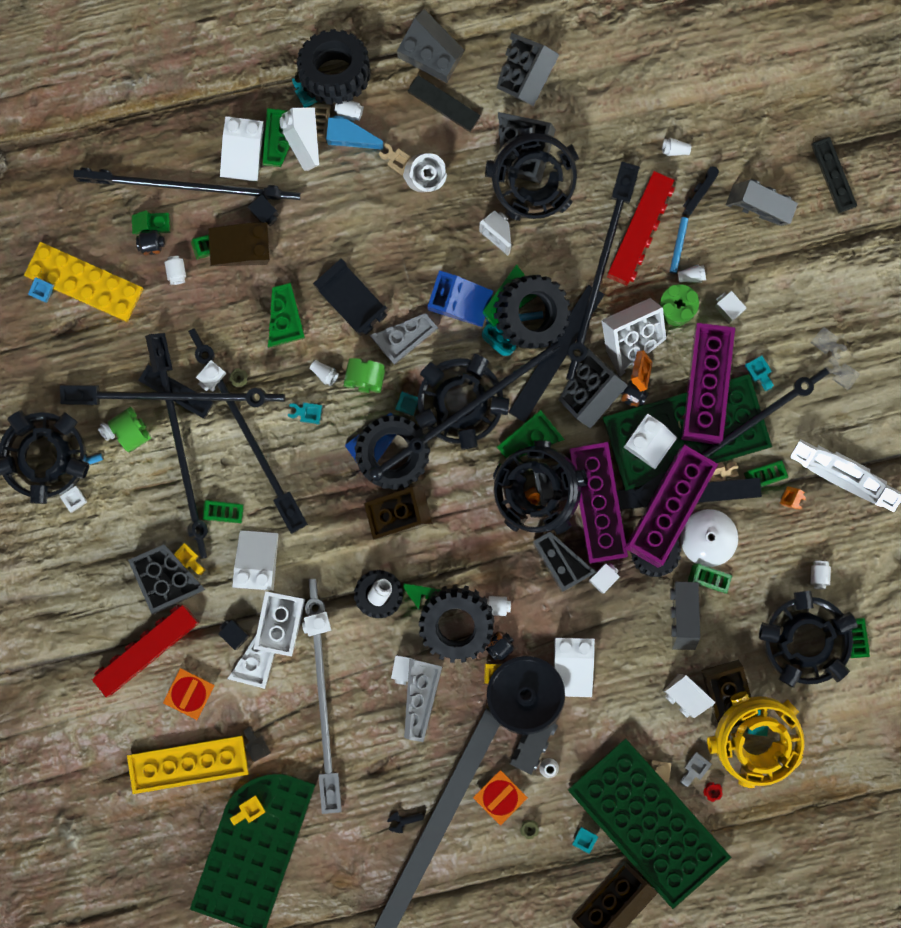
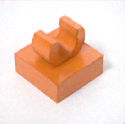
M787 486L780 504L793 509H801L802 507L799 506L801 499L806 500L805 492L798 488Z

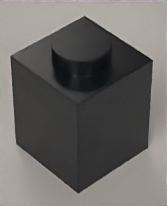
M262 194L248 206L249 211L260 223H267L271 226L278 219L277 216L279 214L277 210Z
M227 620L219 628L221 631L218 634L234 650H238L250 637L235 620L230 622Z

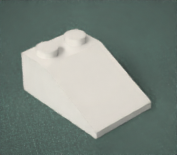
M292 108L280 118V127L283 128V134L303 170L309 171L319 166L315 108Z
M225 117L220 169L221 178L258 182L265 135L263 121Z
M240 530L234 565L233 588L274 591L279 533Z
M265 591L254 649L292 657L306 599Z
M554 638V668L562 678L565 696L592 697L595 639Z
M678 674L663 690L666 693L664 697L672 704L676 702L681 707L679 711L687 718L689 716L692 718L697 717L716 703L687 675Z

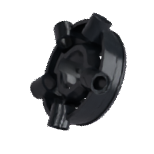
M533 125L518 128V136L513 137L501 147L494 161L487 160L485 177L491 178L497 198L507 209L505 215L520 221L521 217L541 219L549 217L558 211L563 213L573 202L571 197L577 181L575 161L579 160L577 152L572 144L566 147L560 140L549 134L535 132ZM539 141L547 142L560 149V151L556 152L560 161H557L553 154L538 149L528 150L519 154L515 148L518 146L522 149L539 146ZM513 150L517 157L511 163L507 176L508 179H506L509 188L501 192L499 182H504L507 166L504 160ZM539 159L544 163L550 162L554 164L553 168L555 170L549 172L548 182L541 189L531 191L524 187L518 189V187L514 186L516 184L515 179L518 177V170L525 161ZM561 165L566 170L571 169V183L566 194L561 189H558L559 181H564ZM512 192L517 199L512 198L509 204L504 196ZM525 200L529 201L532 206L542 205L544 211L528 213L529 208L524 203ZM550 203L553 207L547 210L545 204Z
M473 354L471 359H451L437 366L430 362L421 371L420 375L424 380L418 393L419 414L414 417L423 431L426 429L430 431L438 425L431 409L428 408L424 411L425 395L433 397V408L437 411V419L442 423L447 419L449 413L444 403L445 395L449 389L468 383L469 386H474L473 391L476 397H479L485 392V389L475 377L482 380L483 376H485L493 386L499 383L494 373L487 368L489 360L480 355ZM464 367L467 368L466 372L471 374L458 375L444 380L435 393L426 391L428 386L433 389L444 377L443 372L448 369ZM502 390L496 393L497 397L492 396L490 416H495L492 422L485 418L488 410V400L476 407L471 414L462 417L457 423L445 429L444 435L440 433L436 437L447 443L460 445L461 450L478 447L477 441L485 438L494 430L501 415H508L510 398H504ZM482 421L490 425L477 436L475 429L465 430L466 427L472 425L476 427ZM449 430L460 431L458 432L459 439L447 437Z
M20 410L7 419L11 426L6 430L0 442V476L3 475L6 482L17 492L29 496V503L47 504L48 498L64 494L73 488L80 479L86 477L90 464L86 462L87 452L85 443L75 427L78 422L66 412L61 417L45 412L32 413L25 416L23 411ZM43 421V428H35L34 423ZM49 421L56 422L53 426L66 436L72 438L75 435L80 449L73 450L70 442L62 439L63 435L61 433L48 429ZM33 429V432L22 440L18 449L12 448V444L18 435L22 437ZM45 436L56 447L57 460L50 469L46 470V476L40 478L36 476L35 470L27 464L26 456L30 444ZM10 451L17 452V464L27 479L40 485H30V490H28L16 480L14 475L18 474L14 457L10 456ZM80 453V460L74 458V454ZM64 472L73 476L64 487L52 492V487L45 486L61 481L59 475Z
M534 440L533 446L516 451L507 457L502 464H498L493 474L496 505L505 518L504 523L515 532L519 529L536 533L555 530L557 535L565 532L572 527L569 519L578 507L581 487L588 485L585 470H576L567 456L551 448V441ZM527 453V458L550 459L552 457L559 464L552 468L546 463L542 464L536 461L523 463L519 456ZM515 460L518 466L512 469L509 466ZM563 468L564 472L561 473L564 489L569 490L563 511H556L560 508L559 502L562 496V483L557 472ZM528 469H532L535 473L546 474L549 477L554 495L548 501L547 506L534 505L526 498L524 485L527 478L524 473ZM513 483L511 488L505 489L507 500H504L502 486H510ZM509 503L512 508L507 509L506 504ZM526 514H530L531 518L549 516L543 520L544 526L532 527L524 525V522L528 519Z
M811 591L795 592L794 599L779 606L770 616L767 623L762 622L759 640H764L767 658L774 669L781 674L778 680L794 688L796 683L818 684L832 678L839 682L850 672L846 664L849 661L853 647L852 630L858 626L851 612L843 614L834 604L821 598L812 597ZM813 604L827 610L833 618L830 621H826L821 616L813 615L810 612H800L791 615L787 608L792 606V610L814 608ZM783 611L787 619L781 624L783 632L780 635V626L773 623ZM804 624H813L823 628L826 634L823 650L813 657H806L798 652L790 654L787 648V644L793 642V635L797 628ZM837 635H842V647L839 657H833L821 669L824 673L819 675L817 666L823 664L830 657L834 647V639L837 638ZM770 642L777 643L778 652L772 654ZM782 655L789 664L783 663L780 667L774 658ZM797 664L803 669L812 668L814 677L800 678L802 671L791 665Z

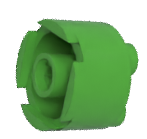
M677 284L670 286L663 293L659 301V305L663 307L664 321L673 326H681L691 321L699 308L698 294L686 285ZM677 302L681 303L680 309L677 308Z
M350 358L343 386L347 388L358 387V391L363 393H369L370 391L381 393L385 365L370 360L365 362L361 361L362 359Z
M132 407L127 408L108 421L113 434H116L119 443L129 453L152 439L149 432L145 429L147 428L141 418H136L137 414Z

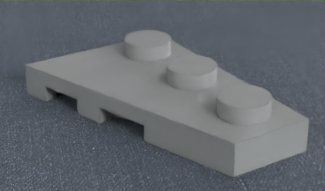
M425 313L394 327L371 334L370 337L395 365L434 333L438 327Z

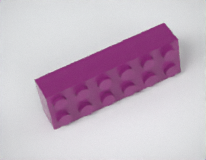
M697 323L694 328L682 440L718 445L723 441L735 327Z
M608 442L570 448L573 465L576 470L584 469L588 479V485L581 487L579 505L590 564L627 558L628 553L627 549H625L626 541Z
M686 445L679 448L628 540L625 549L657 568L663 566L718 464Z

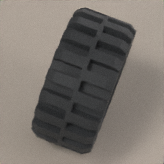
M330 29V32L321 31L319 35L316 36L314 34L311 36L310 41L306 40L304 42L303 48L298 52L297 69L302 88L307 92V95L311 98L315 97L316 101L320 103L325 101L326 104L332 105V103H337L338 105L343 104V101L346 100L349 102L353 100L354 96L358 97L362 94V90L366 89L370 80L371 69L367 48L360 39H357L352 33L347 34V31L340 30V32H337L336 29ZM330 60H343L350 64L345 71L335 75H328L318 71L322 64Z
M529 275L515 278L511 283H507L503 287L504 291L499 292L497 296L499 302H495L494 308H497V313H494V319H498L499 323L496 326L498 330L503 331L501 335L504 339H509V343L518 345L520 348L536 349L554 344L558 341L557 337L563 336L565 333L563 328L569 325L567 317L571 316V311H568L567 308L570 305L569 299L565 300L566 292L564 289H559L560 284L556 281L551 282V278L547 276ZM528 294L537 295L545 305V320L537 330L527 329L519 318L520 302Z

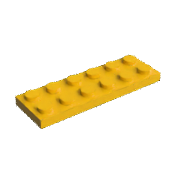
M42 242L39 243L24 274L25 277L33 281L37 277L54 285L53 290L127 323L143 291L141 286Z
M243 735L127 755L132 794L249 774Z

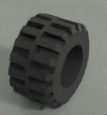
M678 540L676 541L664 565L659 568L631 552L632 562H634L636 569L640 570V573L649 577L667 575L678 566V562L681 559L680 543Z
M372 570L361 576V579L358 580L354 589V599L357 607L365 615L371 618H386L393 615L402 604L403 588L393 574L383 570ZM386 579L392 585L390 598L386 604L375 606L368 600V589L377 580Z

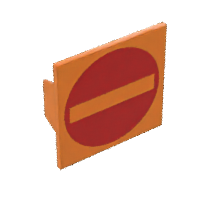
M180 668L163 704L198 720L215 685Z
M501 770L473 797L500 826L528 798Z

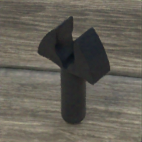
M397 811L389 817L387 822L396 820L401 823L397 827L389 828V830L395 833H403L402 828L404 825L424 820V815L421 812L401 817Z

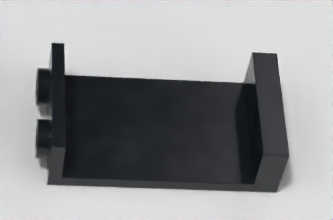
M342 258L313 283L320 294L359 336L370 333L377 321L380 323L387 317L388 308L385 305L383 306L357 278Z

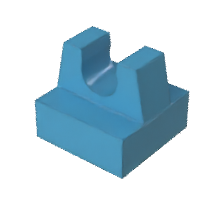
M35 277L28 295L47 303L52 295L54 285Z

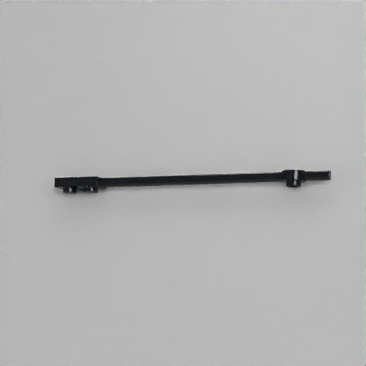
M625 162L620 164L611 199L616 200L577 341L569 347L567 352L571 363L566 379L570 381L574 380L578 362L583 361L587 356V348L584 345L622 206L623 203L629 204L640 168L636 165ZM578 350L580 356H575L574 351Z
M89 168L74 170L73 175L77 182L107 185L119 183L260 196L262 194L266 199L301 200V193L282 191L275 185H268L264 189L116 176L110 173L109 170L100 169L99 172H96Z
M195 328L189 330L188 333L197 347L195 351L196 360L203 365H207L210 360L213 361L215 358L214 350L210 346L203 344ZM205 352L209 354L208 358L206 359L202 357L203 353ZM221 379L217 384L220 392L230 393L223 379ZM226 401L278 497L273 502L288 530L293 534L308 526L291 492H283L235 401Z
M165 333L146 335L145 338L153 373H160L163 392H171L167 372L172 371L173 368ZM165 400L192 520L187 528L188 535L191 539L196 540L200 559L208 558L203 539L208 533V528L203 521L199 520L174 401Z
M824 368L811 378H799L795 381L792 391L723 437L720 445L713 444L700 454L708 458L795 397L810 395L814 390V384L826 377L829 371ZM802 383L807 384L806 390L802 389ZM666 471L633 492L643 509L648 506Z
M60 385V404L99 405L100 399L247 401L250 406L259 407L266 401L285 402V394H266L259 387L252 388L247 393L115 392L99 391V385ZM256 393L260 396L259 400H256L254 397Z

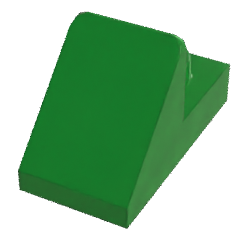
M148 210L132 215V234H140L141 231L146 230L170 233V214L149 213Z
M403 584V588L418 609H420L422 595H425V599H430L433 592L437 591L438 593L441 591V589Z

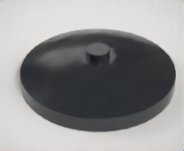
M521 656L506 661L493 673L487 687V703L492 716L503 728L517 734H535L549 728L559 718L565 704V688L561 676L551 664L540 658Z

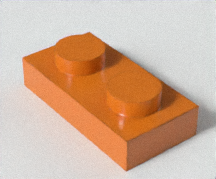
M644 350L637 352L631 375L632 383L636 385L640 392L648 388L653 364Z

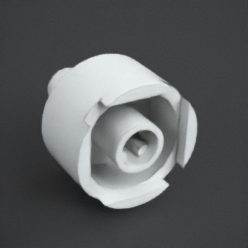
M418 154L410 158L406 163L403 177L411 189L417 192H432L444 184L447 177L444 161L435 154Z

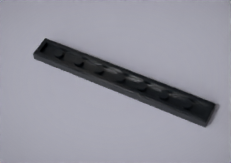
M590 285L587 286L575 305L571 316L567 318L569 325L563 328L565 333L562 337H557L559 344L552 348L554 350L561 345L560 349L539 363L509 411V414L523 423L528 419L566 358L569 347L578 338L592 288ZM600 291L597 295L593 313L605 295Z
M760 478L708 482L698 503L761 498ZM638 489L617 490L620 510L643 508L633 494Z

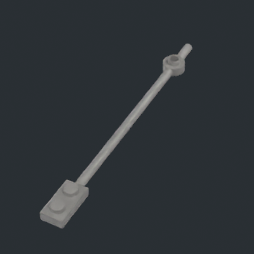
M309 579L310 600L305 605V611L308 616L323 613L325 605L318 599L317 580ZM315 604L319 607L317 612L312 611V606ZM321 634L313 635L325 770V774H319L322 814L342 812L339 772H332Z

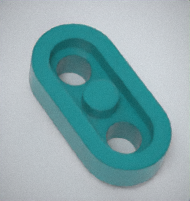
M487 324L482 331L483 340L502 356L512 355L516 345L509 343V339H504L501 335L503 331L498 330L497 326L493 327L491 324Z

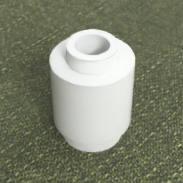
M346 100L343 101V104L337 105L336 103L334 111L337 112V116H342L352 121H360L364 106H361L358 102H347Z
M179 256L168 257V260L164 263L167 280L170 281V285L185 283L186 272L183 259L179 258Z
M813 561L810 584L814 585V589H826V586H830L831 578L829 562Z
M386 579L377 580L368 593L370 603L375 606L384 605L392 593L391 583Z
M489 596V598H486L488 606H491L493 609V616H506L507 612L511 611V601H507V597Z

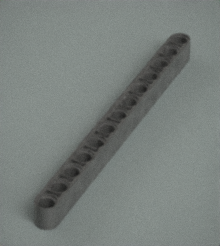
M488 706L476 726L374 928L398 927L500 726L492 716Z

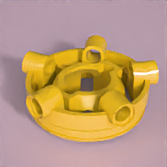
M747 692L734 694L730 698L733 706L720 719L715 736L707 737L709 753H717L725 769L737 778L738 784L743 787L755 788V786H767L782 781L800 765L803 759L804 734L796 717L799 711L788 699L781 703L769 697L757 696L749 698ZM760 709V710H761L760 716H754V715L758 714V710ZM767 709L775 710L777 715L791 729L795 727L796 734L790 735L783 724L779 723L775 718L767 716ZM739 719L745 720L738 727L736 733L730 734L731 729ZM768 726L772 732L780 734V741L772 742L771 747L762 754H750L743 747L746 739L743 733L747 728L754 730L757 727ZM796 741L795 747L792 748V742ZM732 752L742 764L740 774L729 763L728 758H732Z

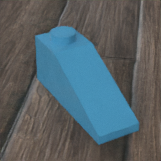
M342 116L328 118L326 137L328 145L384 150V143L381 139L348 119H344Z

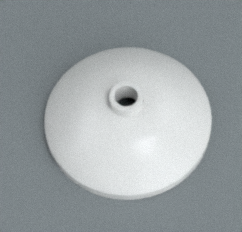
M706 509L698 511L689 517L680 534V543L685 555L692 562L707 567H715L725 563L733 556L738 545V532L735 524L726 514L717 510ZM709 534L714 535L713 541L708 540Z

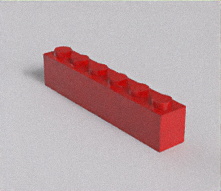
M653 171L607 278L628 286L630 281L634 282L638 273L634 270L637 264H642L645 257L642 252L645 247L649 248L653 239L650 237L652 230L656 231L659 226L660 220H657L660 213L664 214L668 204L665 203L667 196L671 197L675 190V187L672 186L674 179Z
M179 605L175 606L170 611V616L166 619L164 617L159 619L155 623L156 627L151 631L148 629L139 636L141 639L137 643H130L124 648L126 652L121 656L117 654L109 661L111 663L106 668L101 667L94 673L95 677L91 680L106 698L112 696L200 623L186 605L181 607Z

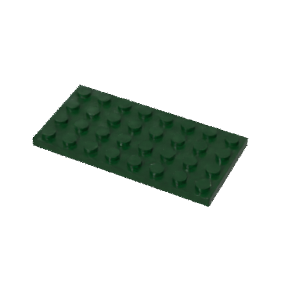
M750 374L729 381L723 437L761 412ZM687 393L603 417L625 491L641 487L662 472H667L679 448L683 445L690 447L698 453H702L713 445L682 440L684 418H680L685 414ZM647 414L664 424L677 437L656 469L624 448ZM764 419L709 456L708 459L715 463H720L772 448Z
M627 738L623 739L568 788L569 793L672 909L732 858Z

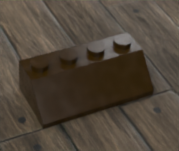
M623 861L572 917V920L579 928H627L658 892L630 865Z

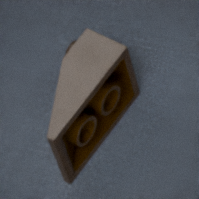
M244 223L208 228L210 266L268 264L270 259L267 223Z
M410 487L364 503L373 540L433 524L423 487Z
M739 659L701 670L708 696L716 702L712 709L717 725L724 713L733 706L730 698L734 694L747 692L748 697H751L744 667ZM739 719L733 727L741 725L745 720Z

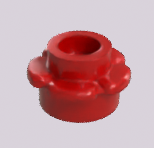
M714 782L708 783L703 791L707 800L714 802L721 799L723 795L721 785Z

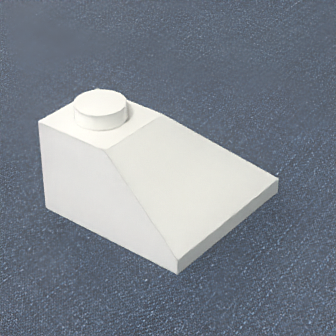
M494 210L480 222L479 232L508 256L511 252L508 218L503 213H497Z

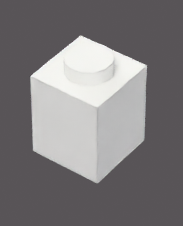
M732 291L728 294L724 292L716 299L718 303L715 305V308L729 324L746 310V306Z
M605 563L588 581L604 594L620 577L617 574L619 571L612 564L608 566Z
M395 656L391 679H395V683L406 685V682H408L409 659L413 658Z

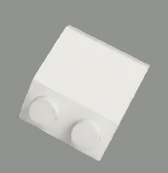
M647 414L624 448L656 469L677 437L664 424Z

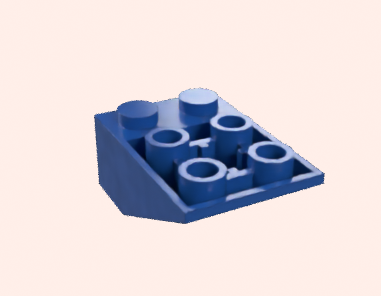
M439 270L428 303V311L483 327L485 316L482 312L490 302L494 291L459 276Z

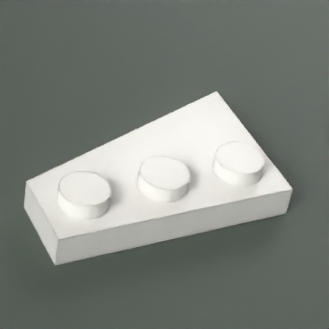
M255 636L228 679L266 689L275 653L254 649Z

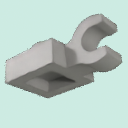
M695 752L684 766L688 772L680 780V783L688 787L695 777L701 780L712 764Z

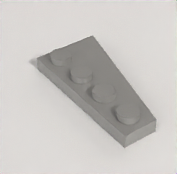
M409 659L404 738L424 742L442 666Z

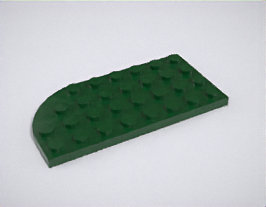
M268 774L257 777L239 788L225 806L189 910L240 928H267L316 784L287 774ZM256 795L266 812L250 823L245 818L236 825H233L230 818L241 812L239 805Z

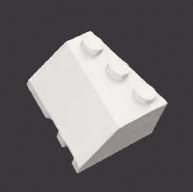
M651 298L602 320L606 352L620 377L625 373L627 367L631 364L634 366L638 351L644 350L645 353H650L666 340L663 307Z

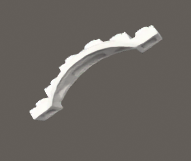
M800 439L791 454V458L802 463L804 467L822 478L878 506H883L894 512L901 502L900 491L887 485V481L870 473L869 468L837 451L834 454L819 445L815 447Z

